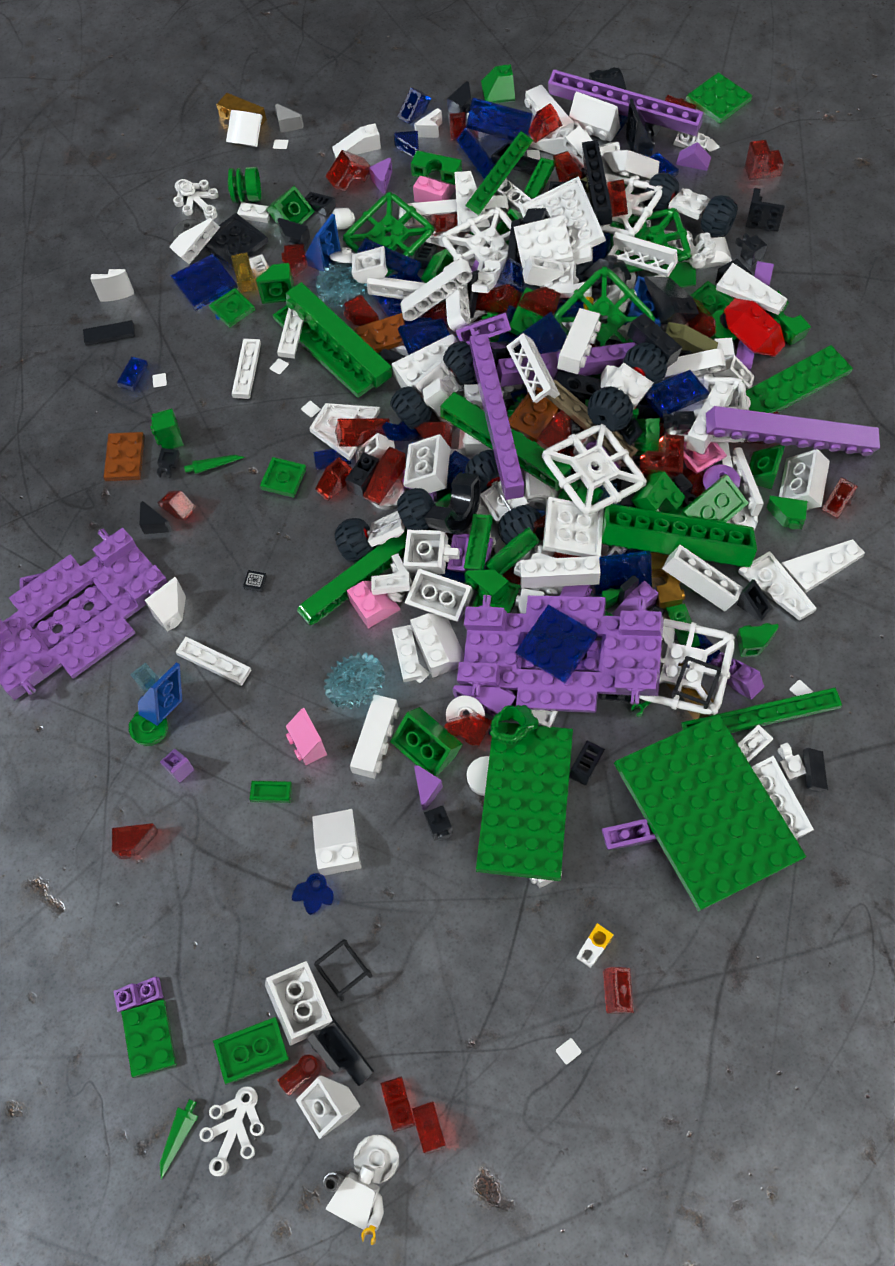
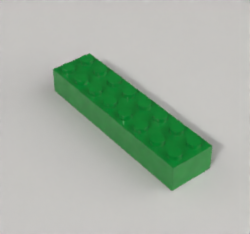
M615 504L604 508L602 544L639 549L646 552H658L665 555L671 554L681 545L703 561L707 560L720 564L726 563L750 568L757 552L754 528L750 526Z

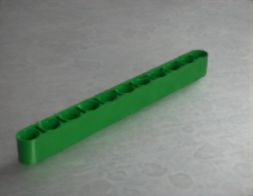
M452 493L444 496L435 505L448 508ZM406 527L401 536L388 539L384 544L376 547L300 604L297 612L309 625L316 624L349 599L348 589L362 581H371V576H379L391 567L390 564L393 563L391 556L399 554L402 559L405 555Z

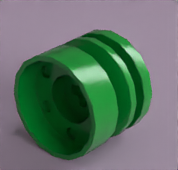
M246 167L245 175H243L241 168H237L236 171L234 168H229L228 190L232 203H238V200L244 203L245 195H247L249 202L261 201V182L257 167Z

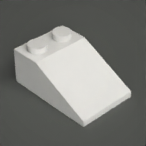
M353 809L312 816L316 861L320 875L325 876L361 869Z

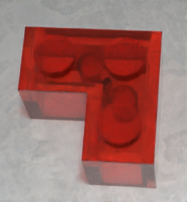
M766 140L750 142L745 163L749 180L781 176L784 163L779 150L770 151Z
M341 150L325 177L334 188L346 192L353 179L366 181L370 175L369 167L371 166L363 157Z
M666 434L659 439L658 452L646 451L640 456V471L642 474L649 475L665 471L669 477H676L683 473L684 436Z

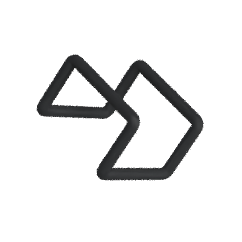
M686 656L671 696L679 695L703 704L704 709H707L718 682L721 668ZM688 661L717 671L706 701L678 691Z
M346 939L340 941L314 963L316 969L340 1001L344 1000L342 995L366 975L369 978L372 977L370 970L359 959ZM344 945L364 972L339 992L319 964Z

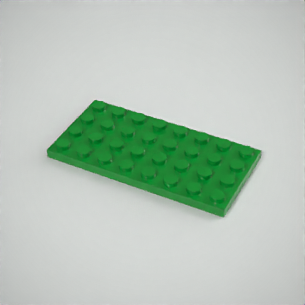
M499 722L497 731L500 734L513 735L521 725L518 723ZM537 726V729L530 731L523 740L512 744L494 740L492 737L476 872L561 881L573 729Z

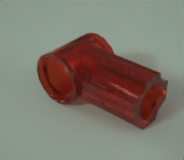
M304 1055L295 1066L277 1081L286 1094L291 1096L308 1080L321 1072L322 1063L313 1055ZM309 1060H314V1069L307 1072L305 1069L306 1063Z

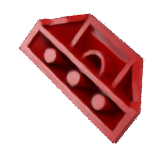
M735 298L724 309L728 329L752 352L775 357L786 345L781 325L755 301Z

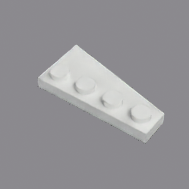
M734 263L731 264L716 285L717 291L737 299L755 301L762 309L777 315L780 314L787 303L786 297Z
M852 539L782 562L781 565L801 590L807 593L862 558L865 552Z
M770 551L752 562L751 568L743 566L738 570V573L749 582L755 579L763 593L799 621L816 611L815 605Z
M774 756L752 766V769L794 837L798 839L814 831Z

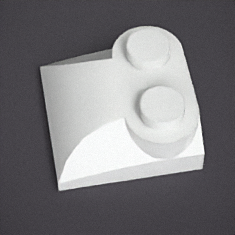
M698 234L696 238L693 239L694 246H696L701 241V234ZM711 237V240L715 242V249L706 255L705 265L699 269L723 266L732 261L725 237ZM705 246L698 253L702 252Z
M384 246L352 255V276L358 283H367L368 278L382 279L388 273Z

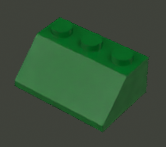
M421 707L406 713L390 740L415 765L422 767L436 777L456 757L463 745Z

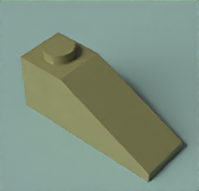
M668 322L666 333L682 347L681 350H690L694 354L717 349L718 342L687 325Z

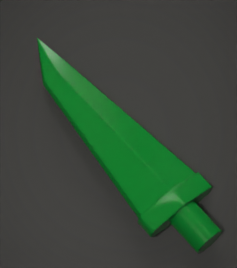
M229 455L192 461L191 465L184 466L186 473L194 471L195 474L245 457Z
M189 1099L185 1109L178 1107L175 1112L176 1114L159 1163L161 1180L198 1118L197 1115L193 1114L197 1104L196 1101Z

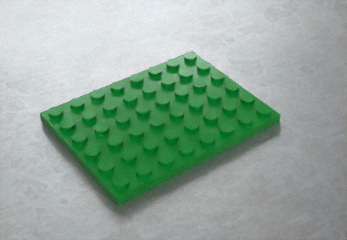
M719 714L614 762L616 769L644 818L647 820L648 825L698 912L807 857Z

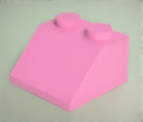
M419 176L413 186L414 201L449 200L456 186L434 178Z
M362 581L347 590L350 603L368 629L400 611L398 604L390 600L387 593L372 594L371 581Z
M305 708L301 709L286 725L289 733L285 735L290 745L295 744L297 749L294 752L298 760H303L305 765H308L326 756L327 753Z

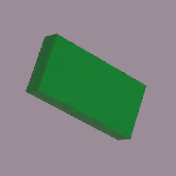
M251 781L249 800L250 802L290 803L292 782Z

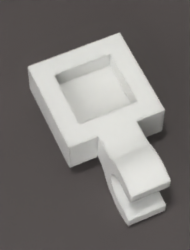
M788 742L780 745L778 752L783 760L779 762V766L787 781L805 776V766L799 754L796 756L792 755Z

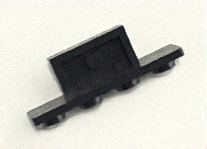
M330 1014L333 1022L323 1029L313 1032L307 1039L311 1043L313 1050L320 1055L326 1067L333 1074L345 1069L355 1083L361 1086L374 1073V1070Z

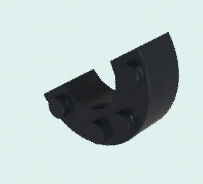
M460 472L451 483L452 497L448 508L433 506L426 514L425 523L433 531L459 535L469 529L472 524L473 514H477L480 502L481 486L480 477L477 474Z

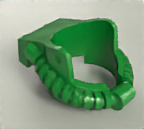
M508 705L494 716L491 722L490 735L494 740L506 742L507 744L520 742L530 731L537 729L539 721L533 716L531 709L526 705H517L516 707ZM513 719L521 725L513 735L500 734L497 731L498 723L501 721Z

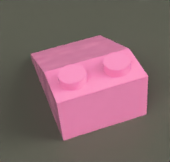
M688 429L683 434L688 435L690 429ZM665 432L662 445L678 447L686 467L696 474L727 457V454L716 442H710L704 454H700L686 449L687 442L671 441L668 438V433Z

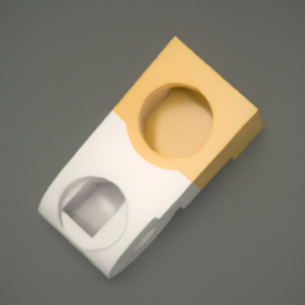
M597 923L577 955V959L592 968L613 939L614 934Z

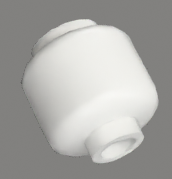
M335 208L332 214H335L337 230H348L354 224V213L349 208Z

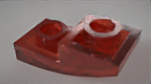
M402 1076L380 1083L393 1132L415 1126Z

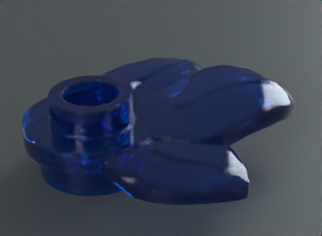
M319 873L311 874L306 882L299 883L292 894V901H304L305 910L309 915L318 912L322 903L332 905L334 899L332 889L327 886L325 877ZM319 881L320 885L319 887H313V883Z

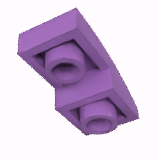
M156 976L138 984L131 983L113 991L117 1012L146 1005L164 998L160 978Z

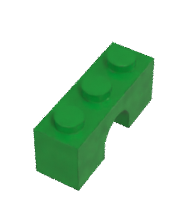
M416 151L411 162V174L415 177H428L431 172L437 171L441 173V181L455 185V172H462V160Z
M787 300L779 315L767 310L765 311L781 325L784 340L791 346L805 338L811 326L801 315L792 318L784 314L789 304Z

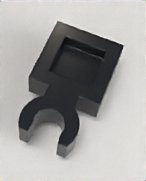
M694 411L675 412L674 416L663 414V427L669 429L676 426L677 430L691 429L695 422Z
M161 448L157 461L159 466L157 474L159 478H161L164 472H166L167 478H171L172 472L170 469L177 466L180 455L179 450Z

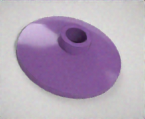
M714 465L704 473L703 485L707 490L724 474H727L736 487L739 488V474L730 466Z

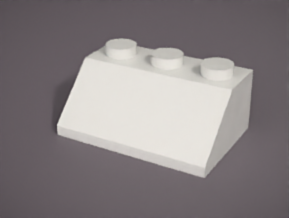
M576 91L569 117L574 122L573 129L575 130L580 126L589 135L611 142L620 129L618 106Z
M630 150L603 153V157L612 171L618 173L621 177H634L639 181L649 183L650 179L658 173L660 161Z
M440 434L408 445L403 484L405 487L412 489L422 488L428 493L446 488L450 447Z
M818 449L786 458L779 497L808 501L807 510L821 507L830 461Z
M418 569L405 604L459 622L465 614L466 607H469L474 592L469 585Z
M427 613L410 620L412 632L432 678L455 670L459 667V662H464L463 650L449 619Z
M307 961L266 978L265 987L290 1046L307 1039L313 1032L321 1030L333 1022Z

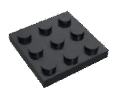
M235 213L219 225L218 231L204 247L231 269H234L269 241L267 236Z

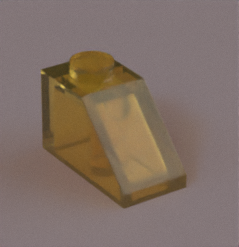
M248 253L232 255L231 258L240 293L256 290Z

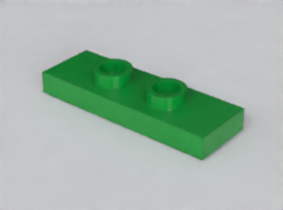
M540 158L523 193L531 199L541 195L556 166V162Z
M473 514L464 563L465 570H484L493 520L491 515Z
M528 527L495 554L485 565L490 570L495 569L499 574L503 575L540 542V539Z
M685 603L666 608L670 620L692 623ZM675 629L678 644L686 646L689 632ZM697 633L694 634L691 647L700 646Z

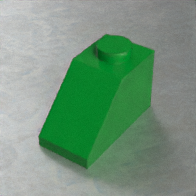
M770 495L766 508L783 527L802 530L806 520L808 501Z

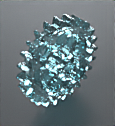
M335 262L334 266L330 263L329 268L324 267V271H319L320 276H317V281H315L316 290L319 298H322L323 302L327 301L328 305L334 303V307L338 304L343 307L346 303L347 306H350V302L356 304L355 300L361 301V296H366L365 292H368L367 283H358L353 278L351 263L339 264Z
M358 652L356 657L350 654L349 659L343 657L342 663L337 661L338 666L331 667L333 672L327 673L329 678L324 680L327 684L324 686L325 694L331 703H334L336 707L341 706L342 709L348 706L351 710L353 705L359 708L362 702L364 705H367V699L373 700L372 695L379 694L377 689L383 688L381 683L385 682L383 676L386 673L378 658H375L372 654L368 656L366 652L361 656Z

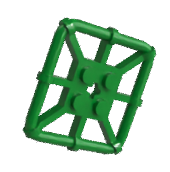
M387 192L368 211L362 213L363 216L343 235V241L355 253L364 252L354 243L358 241L369 240L372 242L373 245L368 250L384 246L388 270L386 276H389L404 261L414 255V252L434 233V227L413 206H409L400 197L392 194V192ZM393 201L406 211L399 220L392 216ZM387 202V214L380 222H377L371 216ZM413 217L424 227L407 229L404 224ZM366 221L374 226L368 233L353 235ZM388 232L391 233L390 237L388 235L385 237ZM422 235L410 247L403 244L409 236ZM399 247L404 253L390 266V255Z
M671 208L653 212L646 220L666 217L659 225L647 227L645 222L642 229L635 235V238L676 249L678 262L689 260L691 249L687 240V231L683 227L677 209ZM641 216L630 217L628 219L629 224L637 223ZM674 219L677 232L665 234L664 229ZM612 221V224L609 225L611 227L626 230L625 228L620 227L624 226L623 223ZM608 233L611 242L610 249H612L614 246V234ZM680 239L683 251L669 246L667 242ZM617 250L615 255H621L620 252L624 251ZM633 255L630 257V259L632 260L640 258L638 255ZM651 260L650 262H645V264L654 263V260ZM626 264L630 273L644 270Z
M602 266L579 289L574 291V294L552 317V322L567 338L569 330L561 322H574L576 317L562 316L578 299H581L588 306L589 311L599 313L602 316H608V322H603L599 333L596 332V338L601 343L600 346H605V342L613 334L623 344L633 342L630 338L627 340L618 331L626 322H631L639 317L626 316L619 309L628 298L652 321H655V316L637 297L632 288L630 289L607 266ZM602 276V295L592 304L583 294ZM607 276L624 293L615 304L606 296Z

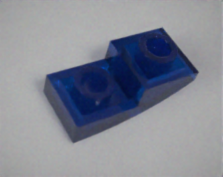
M403 421L398 425L385 422L382 426L388 440L411 441L421 437L418 429H410Z

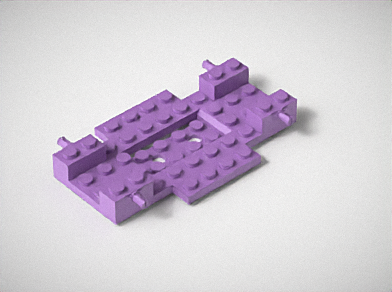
M123 527L112 535H109L105 529L99 530L98 534L103 541L92 549L96 556L82 566L70 554L9 597L18 611L3 622L0 619V684L14 701L26 692L32 695L33 693L30 689L35 693L36 689L34 686L62 666L74 679L133 636L135 631L127 623L126 619L147 605L145 599L168 583L162 572L156 565L153 566ZM93 584H95L93 587L87 588L84 591V593L79 597L71 599L69 601V604L63 607L61 610H56L53 613V615L49 617L47 620L39 622L37 627L33 629L35 623L40 621L42 618L47 616L49 613L54 611L56 608L61 606L63 603L68 601L70 598L75 596L77 593L82 591L87 586H92ZM86 603H93L94 607L92 610H84ZM62 625L63 629L59 633H54V626Z
M483 595L482 606L466 607L464 626L467 629L464 662H459L457 682L460 685L473 686L471 696L477 698L480 697L481 686L499 687L503 690H518L516 706L526 705L531 710L596 713L598 694L631 695L630 704L638 705L639 695L658 696L664 624L662 612L646 610L647 599L644 598L643 603L642 598L638 599V610L621 611V616H605V597L528 595L526 614L507 613L504 608L491 607V596ZM526 636H589L602 638V641H597L594 639L576 640L573 638L569 640L556 638L537 639L535 637L526 638ZM540 650H547L548 656L545 659L538 658ZM579 651L587 652L585 660L580 661L576 658Z

